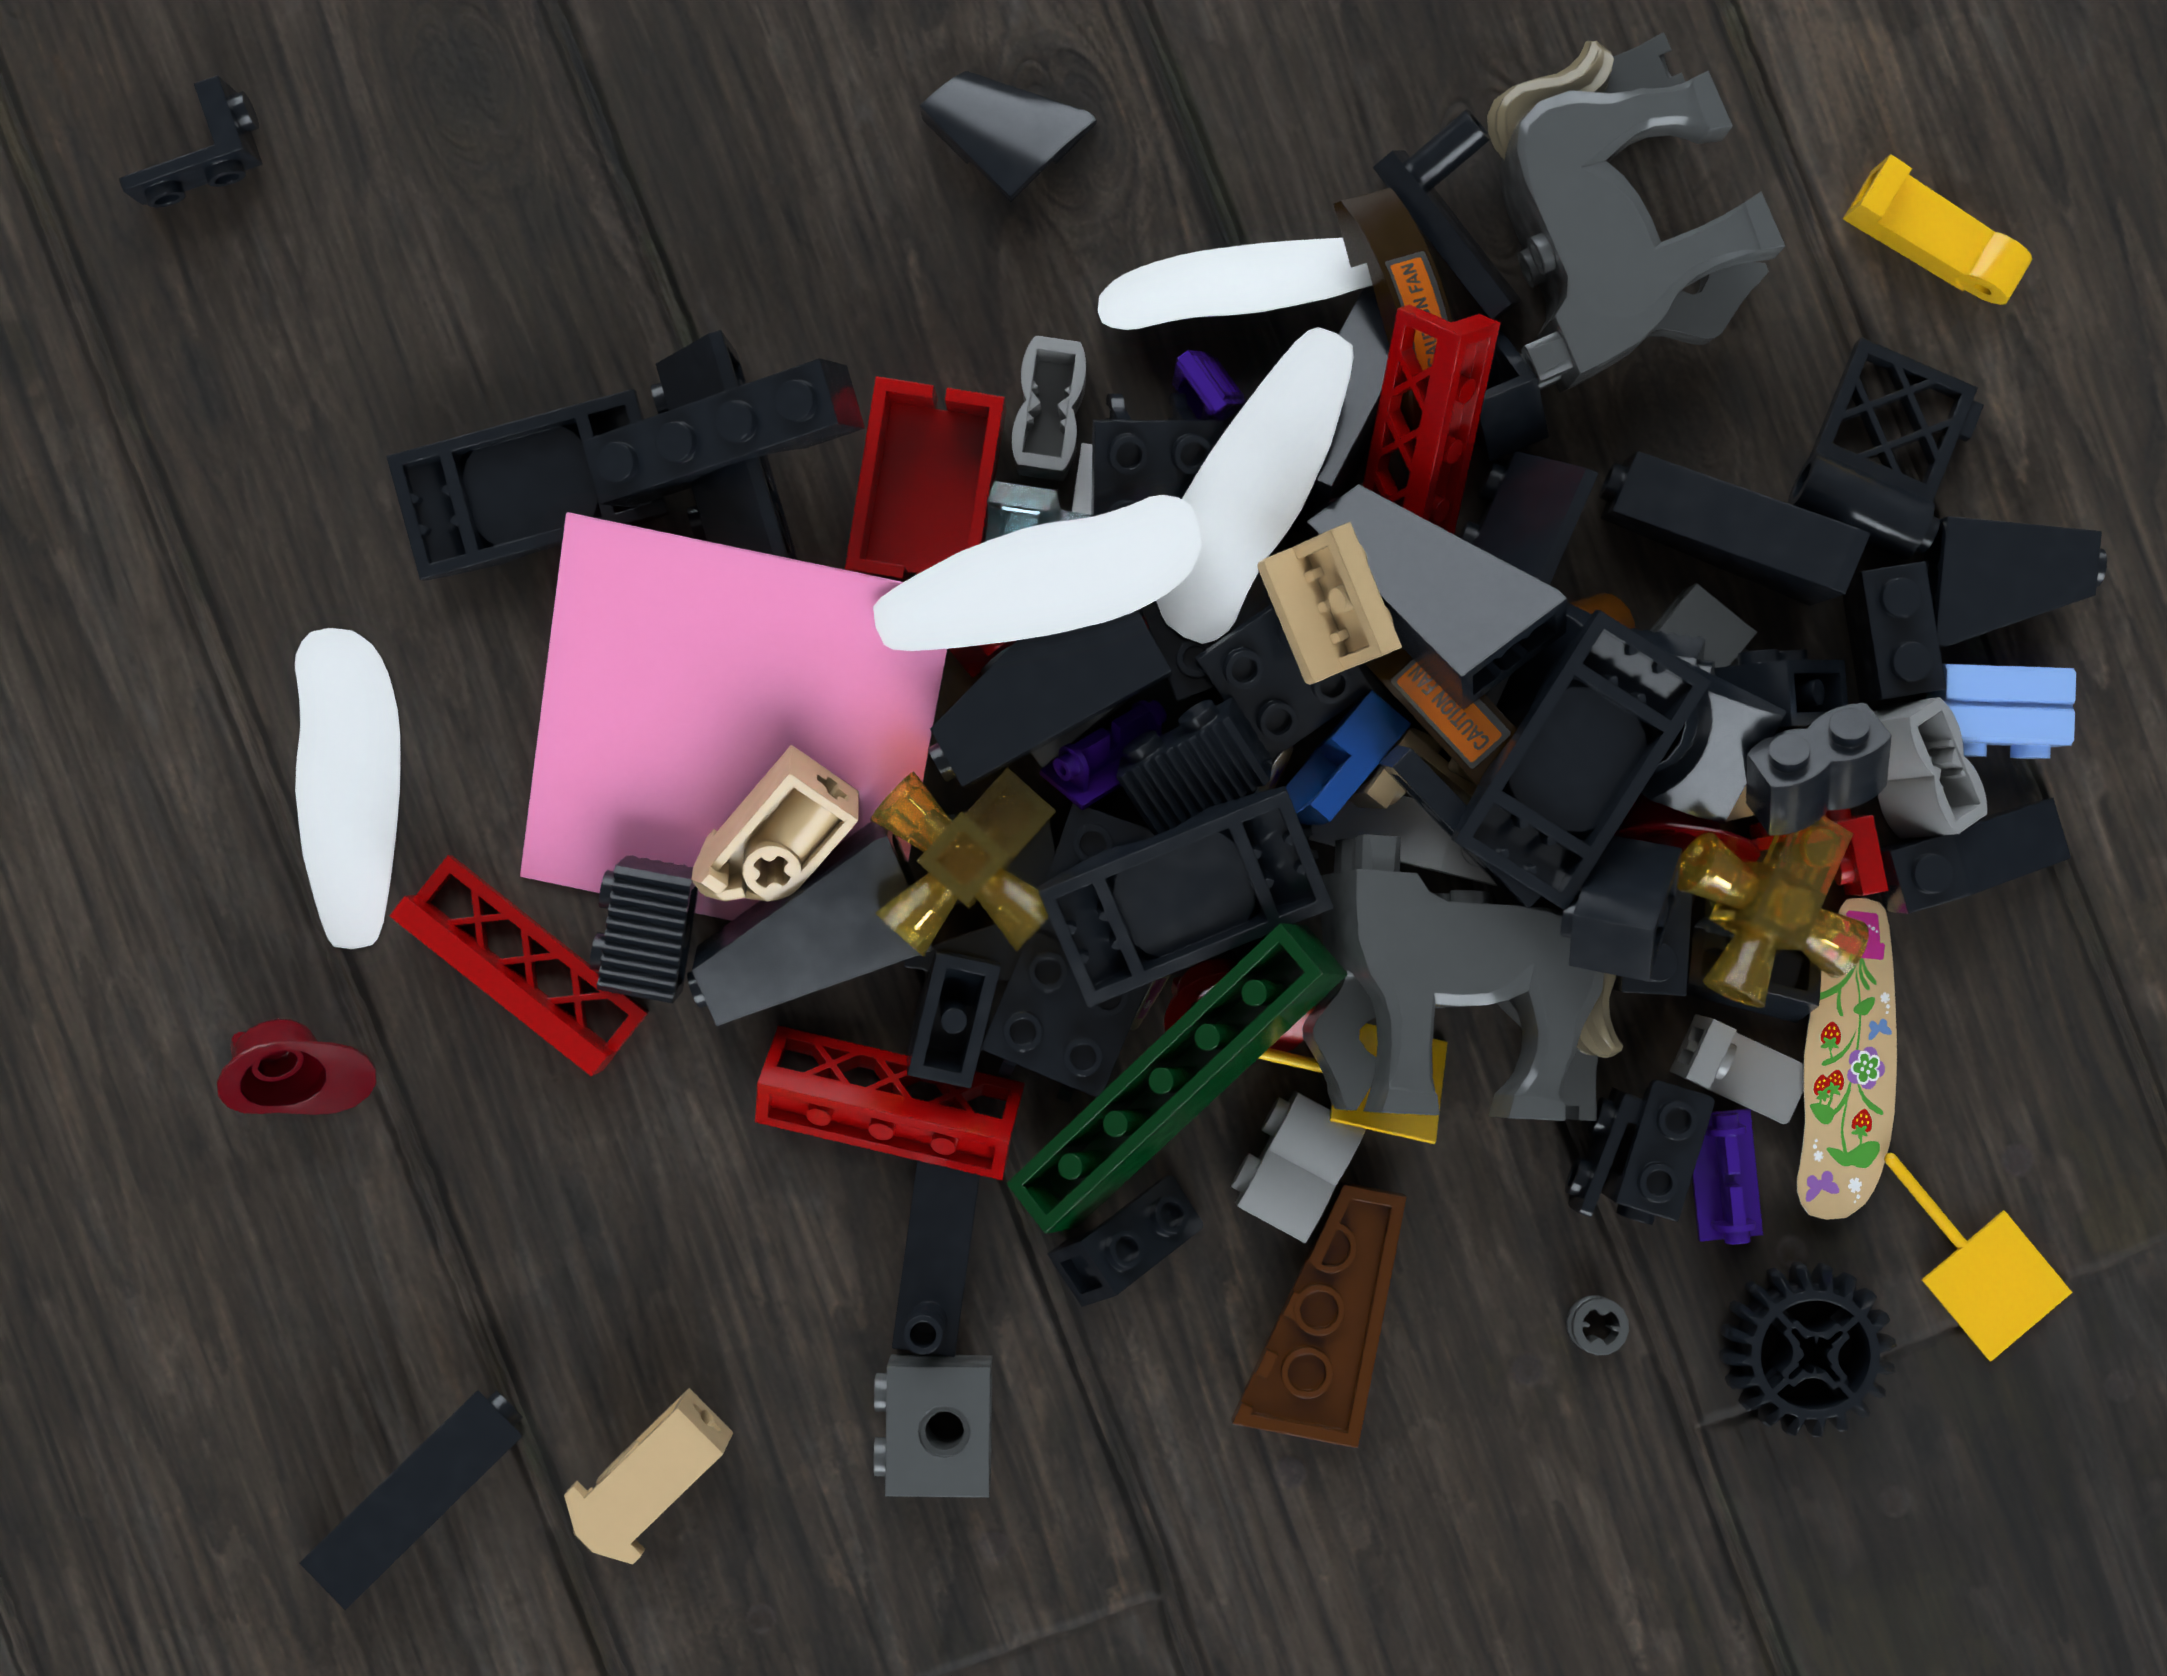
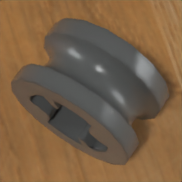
M1591 1295L1577 1300L1569 1309L1566 1318V1330L1570 1339L1579 1348L1594 1355H1609L1619 1350L1626 1342L1629 1333V1320L1624 1309L1616 1302L1599 1295ZM1592 1310L1602 1316L1610 1312L1613 1323L1605 1324L1607 1328L1611 1329V1332L1603 1340L1593 1334L1585 1337L1583 1333V1327L1590 1326L1589 1323L1584 1321V1318Z

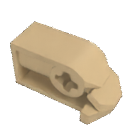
M790 745L718 831L713 829L706 837L693 866L691 880L704 896L725 902L740 898L769 902L789 897L803 885L858 822L859 791L799 749Z
M688 1388L598 1477L596 1487L586 1490L577 1480L567 1490L564 1497L573 1526V1534L592 1553L633 1565L645 1550L636 1538L724 1454L733 1431Z

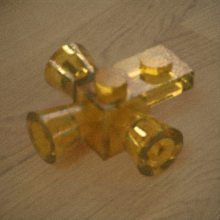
M1006 768L965 814L961 811L951 821L914 771L911 772L883 800L870 820L923 851L924 853L917 862L928 874L876 911L875 914L924 957L956 901L959 900L966 908L970 909L978 900L1015 951H1019L1046 922L1049 916L1038 893V889L1007 872L1005 869L1056 814V811L1009 768Z
M1823 816L1813 825L1798 832L1775 835L1763 862H1744L1711 832L1698 836L1688 845L1681 856L1678 889L1716 901L1709 920L1735 934L1703 979V983L1707 987L1736 1002L1757 1008L1765 1007L1776 949L1801 950L1831 978L1841 977L1855 967L1867 947L1869 938L1867 925L1863 921L1821 908L1852 838V832Z

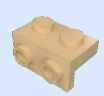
M1351 522L1326 531L1299 545L1258 562L1257 568L1305 683L1309 685L1344 670L1402 648L1394 628L1391 613L1383 602L1368 566L1367 555L1357 539Z

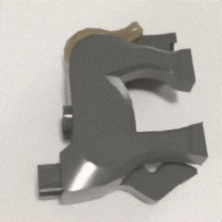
M1664 32L1616 56H1613L1611 51L1598 41H1586L1580 55L1570 66L1557 74L1535 78L1512 86L1494 99L1487 115L1488 135L1495 150L1502 157L1499 183L1505 208L1523 249L1517 254L1518 262L1529 286L1533 288L1539 285L1546 301V322L1536 336V341L1524 345L1521 349L1522 354H1520L1536 375L1539 390L1556 384L1559 393H1562L1629 355L1647 337H1666L1694 345H1704L1722 334L1747 295L1769 272L1766 263L1756 261L1774 259L1786 247L1762 191L1705 225L1661 242L1653 220L1639 194L1625 176L1608 163L1628 145L1645 138L1670 135L1696 144L1722 141L1733 126L1709 71L1688 81H1685L1682 73L1671 76L1666 65L1665 53L1672 51ZM1700 279V287L1696 294L1692 295L1682 291L1685 287Z
M1362 834L1357 835L1356 839L1335 840L1334 873L1321 876L1334 907L1321 913L1324 946L1348 975L1326 994L1305 1020L1302 1028L1303 1039L1322 1070L1327 1082V1093L1334 1108L1356 1111L1370 1089L1364 1108L1366 1112L1440 1115L1438 1095L1435 1092L1432 1065L1435 1008L1484 1006L1497 1003L1522 1028V1044L1515 1070L1506 1083L1494 1094L1488 1117L1597 1121L1596 1074L1598 1057H1612L1622 1051L1623 1043L1614 1030L1609 1010V997L1616 975L1569 966L1571 938L1561 937L1560 934L1563 911L1547 907L1531 906L1527 908L1519 905L1490 904V892L1451 890L1450 894L1431 893L1418 873L1400 872L1401 837ZM1375 1017L1378 1041L1376 1057L1368 1052L1359 1040L1360 1029Z

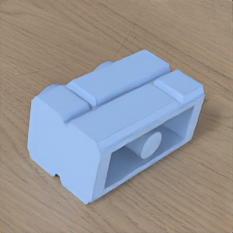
M1943 664L1946 689L1927 692L1926 699L1940 697L1953 712L1962 735L1964 757H1986L1987 745L2010 746V758L2050 759L2051 747L2071 746L2074 741L2075 711L2073 704L2076 700V672L2074 668Z

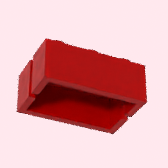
M876 376L845 570L905 582L909 579L910 574L917 575L960 551L986 542L1007 411L1005 397L946 388L945 403L948 410L946 411L936 409L938 397L934 385Z

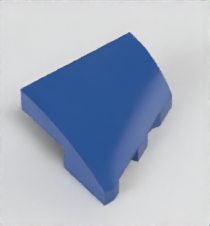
M1371 690L1355 703L1329 735L1309 755L1300 770L1285 786L1301 824L1323 825L1331 822L1410 727L1411 723L1374 691Z

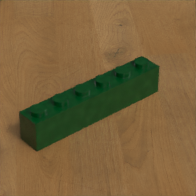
M1280 923L1006 1184L1045 1234L1077 1228L1344 979L1348 973L1307 925Z

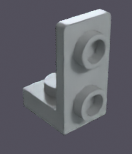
M1695 1014L1669 1072L1781 1124H1787L1804 1091V1064L1737 1033L1736 1029L1724 1023Z

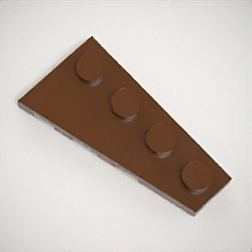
M1341 1182L1231 1417L1232 1424L1358 1448L1407 1198L1403 1193Z

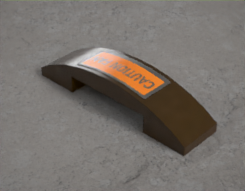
M1392 188L1333 204L1351 268L1367 263L1389 347L1397 309L1410 304L1449 322H1453L1443 284L1425 240L1408 210ZM1416 330L1412 348L1422 370H1425L1432 366L1437 339ZM1412 389L1403 393L1400 410L1410 431H1413L1420 425L1422 410Z
M1403 648L1364 663L1477 785L1485 770L1517 730L1485 694L1463 710Z

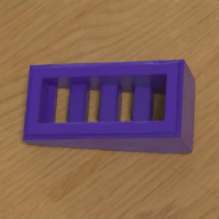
M1187 350L1177 357L1172 385L1178 393L1186 394L1188 407L1197 419H1222L1225 421L1242 409L1245 405L1244 395L1218 358L1208 352Z

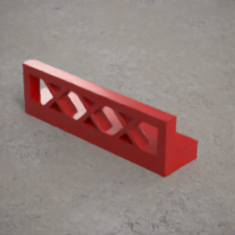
M1409 304L1397 309L1363 487L1454 534L1500 322L1481 314L1449 322ZM1416 330L1437 339L1432 366L1425 370H1422L1412 348ZM1412 389L1422 410L1420 425L1413 431H1410L1400 410L1403 393ZM1398 449L1410 472L1407 487L1400 491L1388 469L1391 453Z
M447 855L416 895L404 896L389 915V917L590 1076H594L606 1068L649 1013L647 1009L629 995L602 990L584 994L582 978L597 990L599 971L591 970L589 963L453 855ZM452 875L471 890L474 917L451 919L431 903ZM483 900L500 914L485 915ZM508 919L520 928L524 956L500 958L488 947L486 922ZM475 923L476 938L460 925ZM533 940L550 953L534 954ZM559 959L569 967L573 995L549 997L540 990L537 983L535 961ZM524 963L526 978L509 964ZM608 998L628 1014V1017L608 1042L587 1027L585 1001ZM574 1002L576 1017L559 1004Z
M778 1025L757 1082L755 1122L1003 1180L1012 1133L1025 1083L976 1071L971 1088L907 1075L906 1055ZM786 1050L811 1055L819 1064V1066L806 1072L780 1067ZM856 1067L874 1070L881 1081L863 1087L851 1084L843 1073ZM922 1081L935 1084L943 1095L929 1102L912 1098L905 1087ZM981 1095L1007 1101L1002 1119L975 1113L967 1102Z

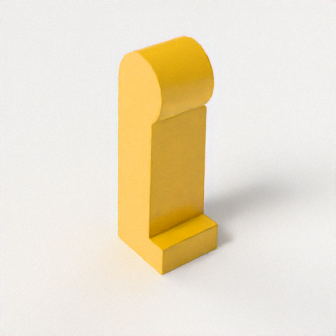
M1892 154L1872 169L1843 220L1959 290H1966L1972 295L1993 304H2007L2033 260L2031 253L2018 241L1993 231L1910 176L1909 173L1912 168Z

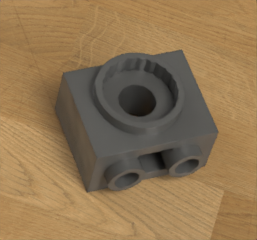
M891 1354L887 1364V1373H876L874 1408L875 1412H886V1437H875L874 1476H885V1496L989 1498L992 1457L993 1355H955V1357L944 1355ZM938 1412H951L959 1417L964 1429L954 1438H941L934 1434L929 1427V1419Z

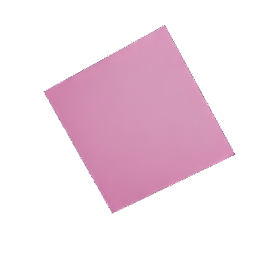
M567 512L520 877L600 893L605 872L607 870L614 871L615 865L626 856H636L638 858H648L650 860H660L664 863L693 867L706 837L713 829L716 831L720 829L790 745H793L859 791L858 822L838 845L874 819L889 814L909 862L929 753L928 748L930 747L932 737L930 728L934 725L947 649L902 651L892 650L883 644L875 627L873 606L882 596L902 584L903 582ZM698 890L695 913L733 921L760 900L740 898L725 902L706 897Z

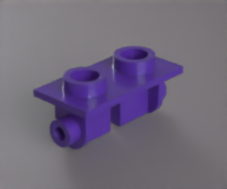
M1139 700L1132 705L1130 711L1113 720L1111 728L1105 730L1101 727L1075 744L1068 743L1059 749V756L1051 764L1042 768L1040 775L1081 810L1086 809L1121 787L1116 775L1121 757L1125 756L1123 749L1129 742L1151 730H1155L1159 737L1163 735L1161 733L1162 724L1167 720L1165 709L1156 700L1150 702Z
M1749 1108L1717 1111L1711 1114L1692 1175L1698 1240L1700 1242L1724 1239L1725 1244H1745L1751 1242V1236L1763 1235L1751 1109Z

